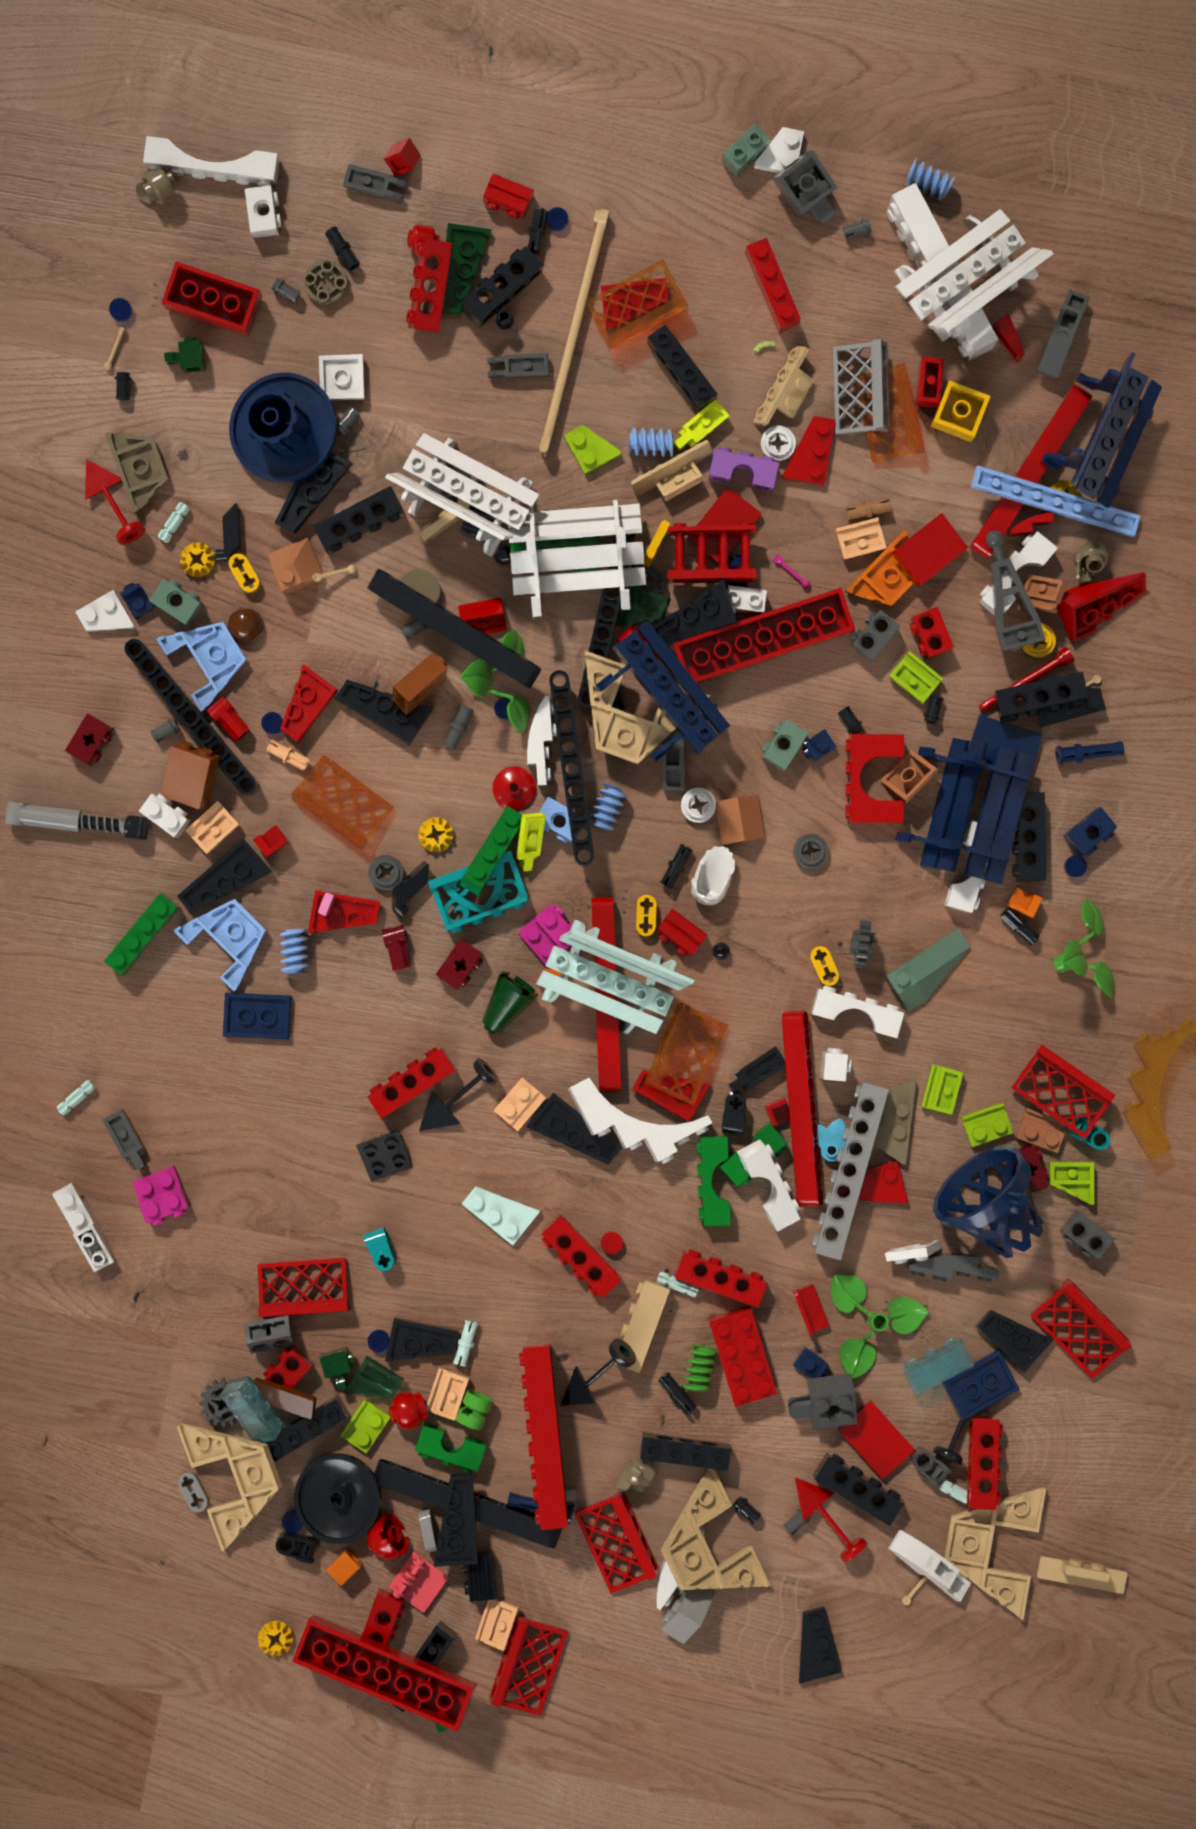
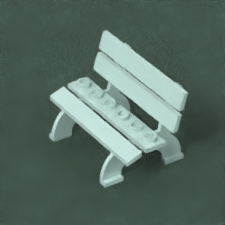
M575 919L570 931L559 938L560 941L572 945L571 951L568 952L553 946L545 965L560 972L561 975L556 976L543 970L536 982L537 985L545 988L541 999L551 1003L561 994L623 1020L624 1023L620 1030L622 1033L629 1035L630 1031L635 1026H638L656 1034L664 1020L643 1012L644 1008L666 1017L674 996L654 988L655 982L657 981L679 991L692 985L694 980L674 972L676 961L671 959L660 965L662 956L653 953L650 961L597 939L600 931L599 928L594 927L585 932V924ZM580 949L647 977L646 984L578 956ZM570 976L637 1005L635 1008L568 981V978Z

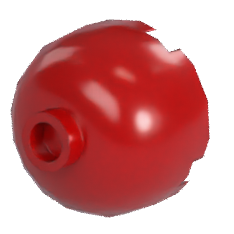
M391 1513L379 1517L367 1533L369 1550L381 1559H396L408 1552L409 1538L408 1536L404 1538L401 1530H405V1527L398 1517Z

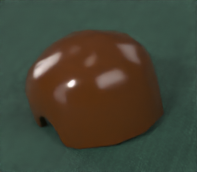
M241 608L229 617L228 630L237 641L248 642L262 632L263 619L260 613L254 609Z

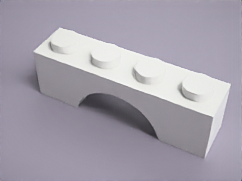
M1038 531L1033 536L1029 533L1021 543L1024 546L1019 553L1015 551L1010 556V559L1016 571L1026 566L1041 568L1057 550V547ZM1001 568L999 570L1001 590L1012 587V581L1007 570ZM987 585L979 594L982 596L979 603L995 615L993 586ZM1014 594L1002 597L1003 614L1016 600Z
M975 821L968 822L963 844L969 847L972 846L977 826ZM995 828V832H994V836H993L991 848H992V845H993V841H994V838H995V834H996L997 828ZM969 876L961 883L950 885L944 906L973 913V909L977 910L980 897L977 896L979 889H983L986 880H984V876L983 879Z
M824 986L823 990L817 988L810 1014L834 1020L844 1010L859 1009L865 1012L871 1019L874 1032L894 1038L898 1037L904 1013L899 1011L900 1007L887 1004L886 1008L878 1006L879 1001L866 998L865 1002L857 1000L858 995L845 992L844 996L836 994V989Z
M759 1139L737 1151L744 1169L751 1178L763 1177L770 1180L771 1192L769 1198L763 1204V1208L776 1231L778 1232L800 1220L797 1213L800 1208L794 1198L791 1200L789 1193L792 1191L786 1180L782 1181L780 1177L783 1172L779 1164L773 1162L772 1157L775 1155L769 1144L765 1146Z

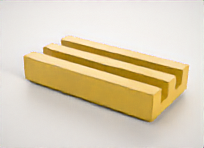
M666 520L661 522L644 555V564L642 565L650 567L668 532L670 522Z

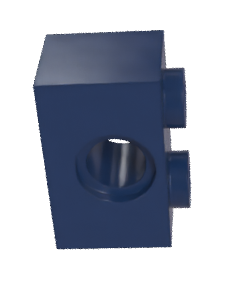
M1098 807L1063 836L1079 856L1084 854L1089 856L1098 849L1096 844L1101 840L1106 842L1115 835L1113 831L1117 826L1103 808ZM1089 827L1096 830V837L1094 839H1090L1087 836V829Z

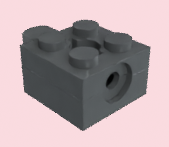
M813 150L805 152L772 177V180L796 215H802L809 210L817 222H826L833 217L834 208L826 196L837 189V186Z
M851 1373L807 1379L808 1395L791 1397L788 1400L790 1416L793 1419L811 1417L813 1430L857 1424L855 1390Z

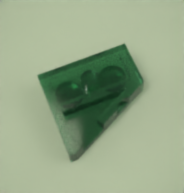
M629 586L630 609L620 610L615 625L626 627L632 624H643L646 621L664 620L671 599L635 586Z
M366 1356L344 1393L349 1395L357 1393L368 1397L380 1396L381 1398L392 1399L404 1378L369 1356Z

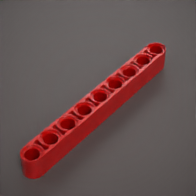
M1076 384L1072 386L1014 477L1038 483L1048 465L1040 462L1043 454H1056L1093 397L1092 394ZM1001 497L969 548L989 559L993 549L986 544L987 534L991 531H999L1004 536L1024 504Z
M613 897L591 898L592 928L597 927L600 929L597 939L615 946ZM593 955L595 963L616 971V964ZM595 987V992L617 1001V996ZM596 1009L599 1093H621L618 1018Z
M806 1010L786 1011L782 1014V1029L796 1199L799 1207L822 1206L823 1189L809 1019Z

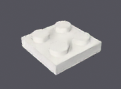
M363 354L319 356L320 387L326 392L331 401L365 400Z

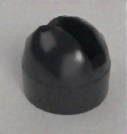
M507 546L498 549L495 553V561L500 565L511 564L510 551Z
M722 942L715 944L712 949L713 956L718 960L726 959L730 954L729 946ZM727 949V953L716 954V950Z

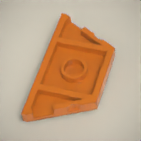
M904 530L846 589L845 592L847 594L891 607L915 583L892 553V551L909 539L907 531Z

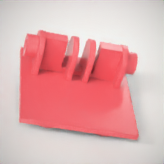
M413 1551L388 1588L393 1591V1595L396 1598L400 1599L402 1597L424 1613L449 1579V1576Z

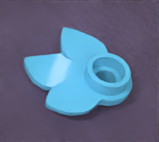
M841 1118L833 1121L828 1128L817 1124L821 1155L830 1162L836 1161L839 1148L843 1149L845 1145L842 1136L846 1125ZM856 1143L850 1145L849 1151L855 1147ZM830 1146L836 1148V1153L830 1155L827 1151Z

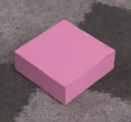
M325 893L318 910L319 914L329 915L336 897L335 895Z

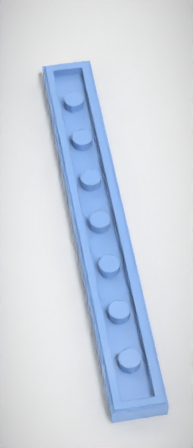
M979 465L975 468L970 488L1053 512L1054 514L1129 537H1135L1141 518L1140 515L1111 506L1106 508L1098 502Z

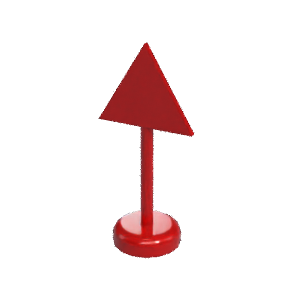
M86 459L85 500L103 491L123 525L116 534L118 543L125 545L139 539L145 533L146 528L141 522L137 521L128 524L108 491V488L122 481L121 477Z
M795 1477L803 1522L818 1509L846 1544V1547L840 1553L841 1560L846 1563L853 1559L868 1543L864 1538H857L850 1542L822 1507V1504L834 1493Z

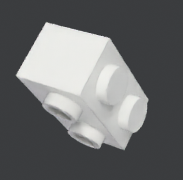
M151 793L139 812L173 837L179 838L191 822L186 817L188 813L178 806L176 809L168 804L170 800L160 795V793L158 796Z
M827 1048V1052L822 1051L820 1078L823 1080L846 1081V1073L851 1071V1059L848 1058V1055L843 1053V1049Z

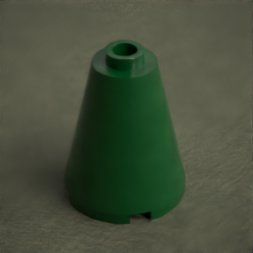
M502 971L499 974L482 1020L484 1028L492 1034H495V1032L501 1033L538 996V993L533 994L535 989L518 976L515 978L509 977L510 972Z

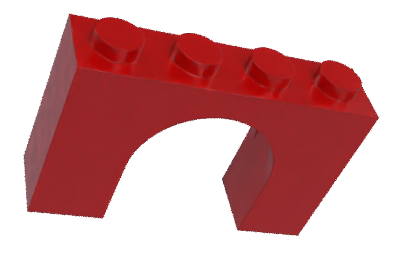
M851 734L849 739L845 740V752H849V761H845V774H849V783H845V796H849V805H845V818H849V823H904V801L873 799L864 792L860 784L861 770L869 760L904 757V734Z

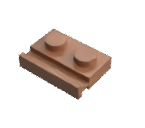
M1029 574L1024 588L1035 610L1057 613L1056 607L1061 603L1068 583L1063 580ZM1018 601V604L1024 607L1022 601Z
M1026 1108L1015 1138L1058 1153L1065 1135L1066 1126L1053 1117Z

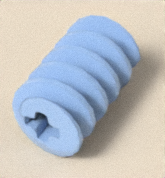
M915 158L907 175L906 186H910L915 182L918 188L923 186V194L930 189V197L933 198L938 193V201H942L947 196L955 176L948 181L949 173L940 177L941 170L938 169L933 174L932 165L925 170V162L922 161L919 166H916L917 158Z
M633 427L629 435L628 455H630L632 449H634L636 456L639 455L641 450H643L644 456H647L649 451L652 450L654 457H656L658 451L661 452L662 457H665L667 451H669L672 458L674 436L671 429L667 430L666 435L663 434L662 429H659L657 435H655L653 428H650L648 434H646L644 428H641L640 433L637 434L636 427Z
M603 782L607 789H600L599 791L604 798L598 797L596 799L600 806H593L597 814H590L589 817L594 821L590 822V825L604 831H613L614 828L610 825V822L617 823V819L613 817V814L621 813L616 806H623L624 804L619 799L627 798V795L622 789Z
M287 929L279 934V937L286 939L280 942V946L286 947L285 950L280 951V954L287 956V958L280 961V963L287 965V967L281 969V972L286 974L309 973L303 971V968L308 967L309 964L302 962L303 959L308 958L307 954L302 953L303 950L308 949V946L301 944V942L308 940V937L301 935L307 929Z

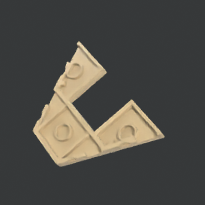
M585 651L596 749L639 764L669 737L676 728L659 707L653 722L612 708L624 674L602 692H599L595 685L610 673L614 676L626 665ZM678 684V686L682 689V691L685 693V695L689 698V700L693 703V705H694V706L696 707V709L698 710L699 708L697 707V705L693 702V700H692V699L690 698V696L686 693V691L682 688V686Z
M182 1423L177 1426L191 1468L227 1458L242 1497L207 1509L221 1551H224L282 1488V1483L268 1444Z
M707 1468L662 1546L661 1552L680 1590L770 1587L771 1584L752 1546H746L717 1565L699 1529L700 1526L732 1506L715 1469Z
M1045 1487L1001 1499L1000 1505H997L996 1510L969 1509L950 1515L943 1558L960 1570L959 1573L975 1583L980 1589L996 1599L1021 1620H1024L1031 1575L988 1567L995 1525L1039 1533L1046 1494Z

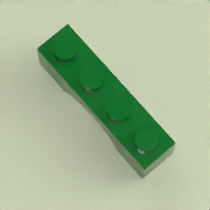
M508 806L505 808L463 875L460 882L462 887L477 896L480 895L501 857L518 834L521 827L522 814Z
M159 893L104 962L119 975H126L138 961L148 943L171 921L181 907L164 893Z
M700 1136V1141H696L697 1155H701V1163H697V1176L702 1177V1185H698V1199H702L703 1207H699V1221H703L704 1226L731 1225L730 1202L715 1193L711 1182L715 1168L721 1162L728 1159V1136Z

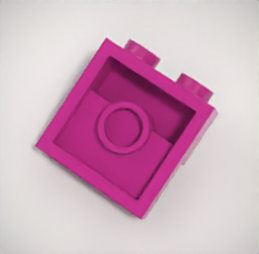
M550 904L518 932L545 965L553 946L564 950L570 946L560 941L559 938L570 931L573 922L571 921L568 924L562 918L566 914L558 905L553 907Z
M175 1166L168 1167L132 1182L146 1224L152 1222L153 1226L165 1221V1216L172 1214L173 1218L185 1214V1209L190 1207Z

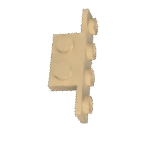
M795 346L790 351L787 362L777 374V380L767 392V398L756 412V417L753 421L755 424L767 426L776 409L787 417L794 418L814 382V379L799 369L809 351L808 348Z
M708 440L694 445L689 450L676 455L671 460L656 466L653 470L631 481L636 496H640L650 489L657 487L664 500L668 501L704 481L696 464L713 455Z
M1040 1556L1037 1577L1123 1594L1127 1572L1106 1568L1099 1563H1091L1090 1565L1077 1559L1064 1560Z

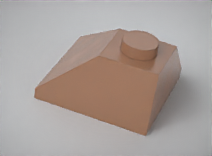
M309 538L268 554L274 575L284 595L315 583L312 579L314 573L323 574Z

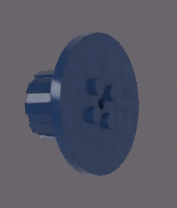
M274 373L253 382L236 401L229 423L231 445L242 465L257 477L275 483L299 481L316 472L332 453L338 433L337 415L329 396L314 381L295 373Z

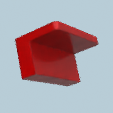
M501 598L458 606L460 618L486 634L507 630Z
M813 1284L792 1291L810 1336L814 1335L813 1332L829 1326Z

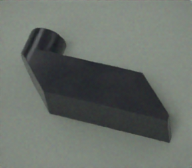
M237 503L222 517L224 549L215 550L216 562H227L241 547L239 505Z
M425 861L393 888L392 910L399 918L403 917L409 910L405 903L428 883L429 864Z

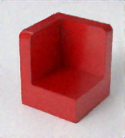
M407 138L393 144L384 160L395 177L413 170L421 155L411 139Z
M276 825L263 835H258L253 839L267 858L273 856L289 843V840Z
M783 1097L764 1105L773 1127L790 1119L786 1098Z

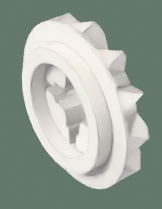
M784 426L770 427L761 438L763 454L774 458L776 461L788 459L795 450V436ZM777 435L780 438V442L788 443L782 445L779 452L776 446L769 445L775 442Z
M693 788L687 791L681 800L682 813L688 820L694 823L709 820L716 809L714 796L704 788ZM695 796L699 799V802L708 803L702 807L701 815L697 809H689V807L695 804Z

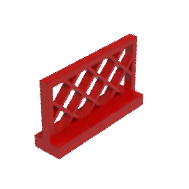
M1042 1044L1011 1087V1089L1084 1139L1116 1096ZM1037 1058L1045 1063L1047 1073L1034 1075L1032 1065ZM1048 1066L1054 1069L1055 1071L1049 1072ZM1030 1069L1031 1075L1025 1076ZM1061 1074L1064 1077L1065 1085L1052 1088L1050 1075ZM1047 1075L1049 1088L1037 1090L1034 1077ZM1032 1078L1034 1091L1024 1092L1017 1087L1022 1079ZM1067 1079L1070 1080V1081H1071L1072 1083H1074V1084L1068 1085ZM1068 1087H1080L1084 1098L1071 1100ZM1066 1088L1068 1101L1055 1103L1053 1090ZM1050 1091L1052 1104H1041L1037 1093ZM1085 1091L1093 1097L1086 1098ZM1033 1093H1035V1098H1036V1099H1034L1033 1097H1031V1096L1028 1095V1094H1033ZM1097 1099L1103 1103V1106L1098 1112L1089 1113L1087 1100ZM1084 1101L1087 1114L1074 1116L1071 1103ZM1069 1103L1071 1116L1062 1118L1057 1115L1056 1105ZM1053 1106L1054 1112L1047 1107ZM1090 1115H1096L1091 1122ZM1087 1116L1089 1126L1084 1133L1076 1128L1074 1118ZM1072 1119V1124H1070L1066 1120Z
M346 1258L257 1264L258 1312L260 1318L350 1311ZM332 1263H341V1273L335 1279L326 1270ZM319 1264H327V1266L323 1268ZM310 1265H316L322 1270L314 1280L305 1273ZM294 1266L300 1273L291 1282L283 1273L288 1267ZM278 1267H284L281 1271L276 1269ZM264 1268H272L278 1273L271 1283H268L263 1278ZM324 1273L333 1280L326 1290L316 1283ZM302 1274L312 1282L304 1292L294 1285ZM280 1276L289 1283L282 1293L272 1286ZM335 1283L342 1288L343 1298L334 1299L328 1294V1291ZM313 1285L323 1292L317 1300H311L306 1295ZM292 1286L301 1294L295 1302H290L284 1297ZM271 1288L279 1297L274 1303L265 1304L264 1294ZM326 1295V1296H328L330 1299H322V1298ZM303 1297H305L308 1301H300V1300H301ZM281 1298H282L284 1301H286V1302L278 1303Z
M1068 1278L1054 1294L1030 1315L1093 1379L1123 1351L1127 1352L1132 1345L1130 1340ZM1062 1293L1069 1299V1307H1056V1299ZM1043 1310H1053V1322L1042 1321L1038 1315ZM1056 1311H1069L1068 1322H1055ZM1072 1311L1082 1312L1084 1314V1323L1071 1322ZM1055 1326H1068V1337H1058L1055 1334ZM1071 1326L1084 1327V1338H1071ZM1087 1327H1097L1100 1331V1339L1087 1338ZM1071 1342H1084L1083 1353H1074L1071 1350ZM1087 1342L1099 1343V1354L1086 1353ZM1102 1343H1112L1117 1350L1112 1354H1102ZM1086 1358H1099V1366L1091 1371L1086 1366Z
M619 1491L614 1496L575 1511L574 1515L610 1594L643 1580H651L658 1576L659 1566L624 1491ZM612 1503L615 1510L613 1518L601 1513L603 1506ZM591 1513L597 1516L593 1526L584 1522L583 1514ZM599 1517L611 1522L608 1532L596 1527ZM613 1523L623 1527L624 1534L622 1538L610 1533ZM594 1531L606 1536L602 1546L593 1542L592 1535ZM608 1537L620 1542L617 1552L605 1547ZM623 1543L632 1547L634 1552L631 1558L619 1553ZM603 1551L615 1556L612 1566L602 1562L601 1556ZM617 1557L630 1562L626 1572L614 1567ZM632 1563L640 1566L644 1574L640 1576L629 1574ZM612 1571L624 1576L622 1583L613 1586L610 1579Z
M518 1614L489 1696L491 1705L497 1707L502 1705L541 1716L568 1630L530 1620ZM529 1626L538 1628L541 1635L529 1640L527 1636ZM552 1633L561 1634L559 1642L550 1646L546 1637ZM544 1638L548 1648L536 1654L532 1644ZM530 1646L534 1656L522 1661L520 1657L521 1650ZM551 1652L553 1656L552 1663L543 1667L539 1658ZM537 1659L541 1669L530 1675L525 1666ZM523 1667L527 1677L515 1682L513 1678L514 1672ZM544 1673L546 1677L545 1684L536 1688L532 1679ZM530 1681L534 1690L523 1696L519 1686ZM516 1688L520 1698L513 1702L505 1700L507 1693ZM535 1694L540 1699L537 1708L528 1706L525 1700Z

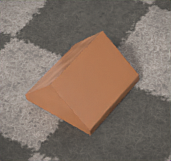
M910 749L880 781L900 801H904V804H906L938 772V769Z
M758 795L735 797L716 802V815L722 845L765 838Z

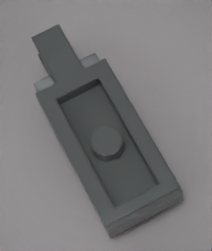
M124 1109L103 1119L122 1158H125L127 1163L132 1161L136 1170L145 1167L147 1164L142 1156L146 1153L143 1149L144 1146Z

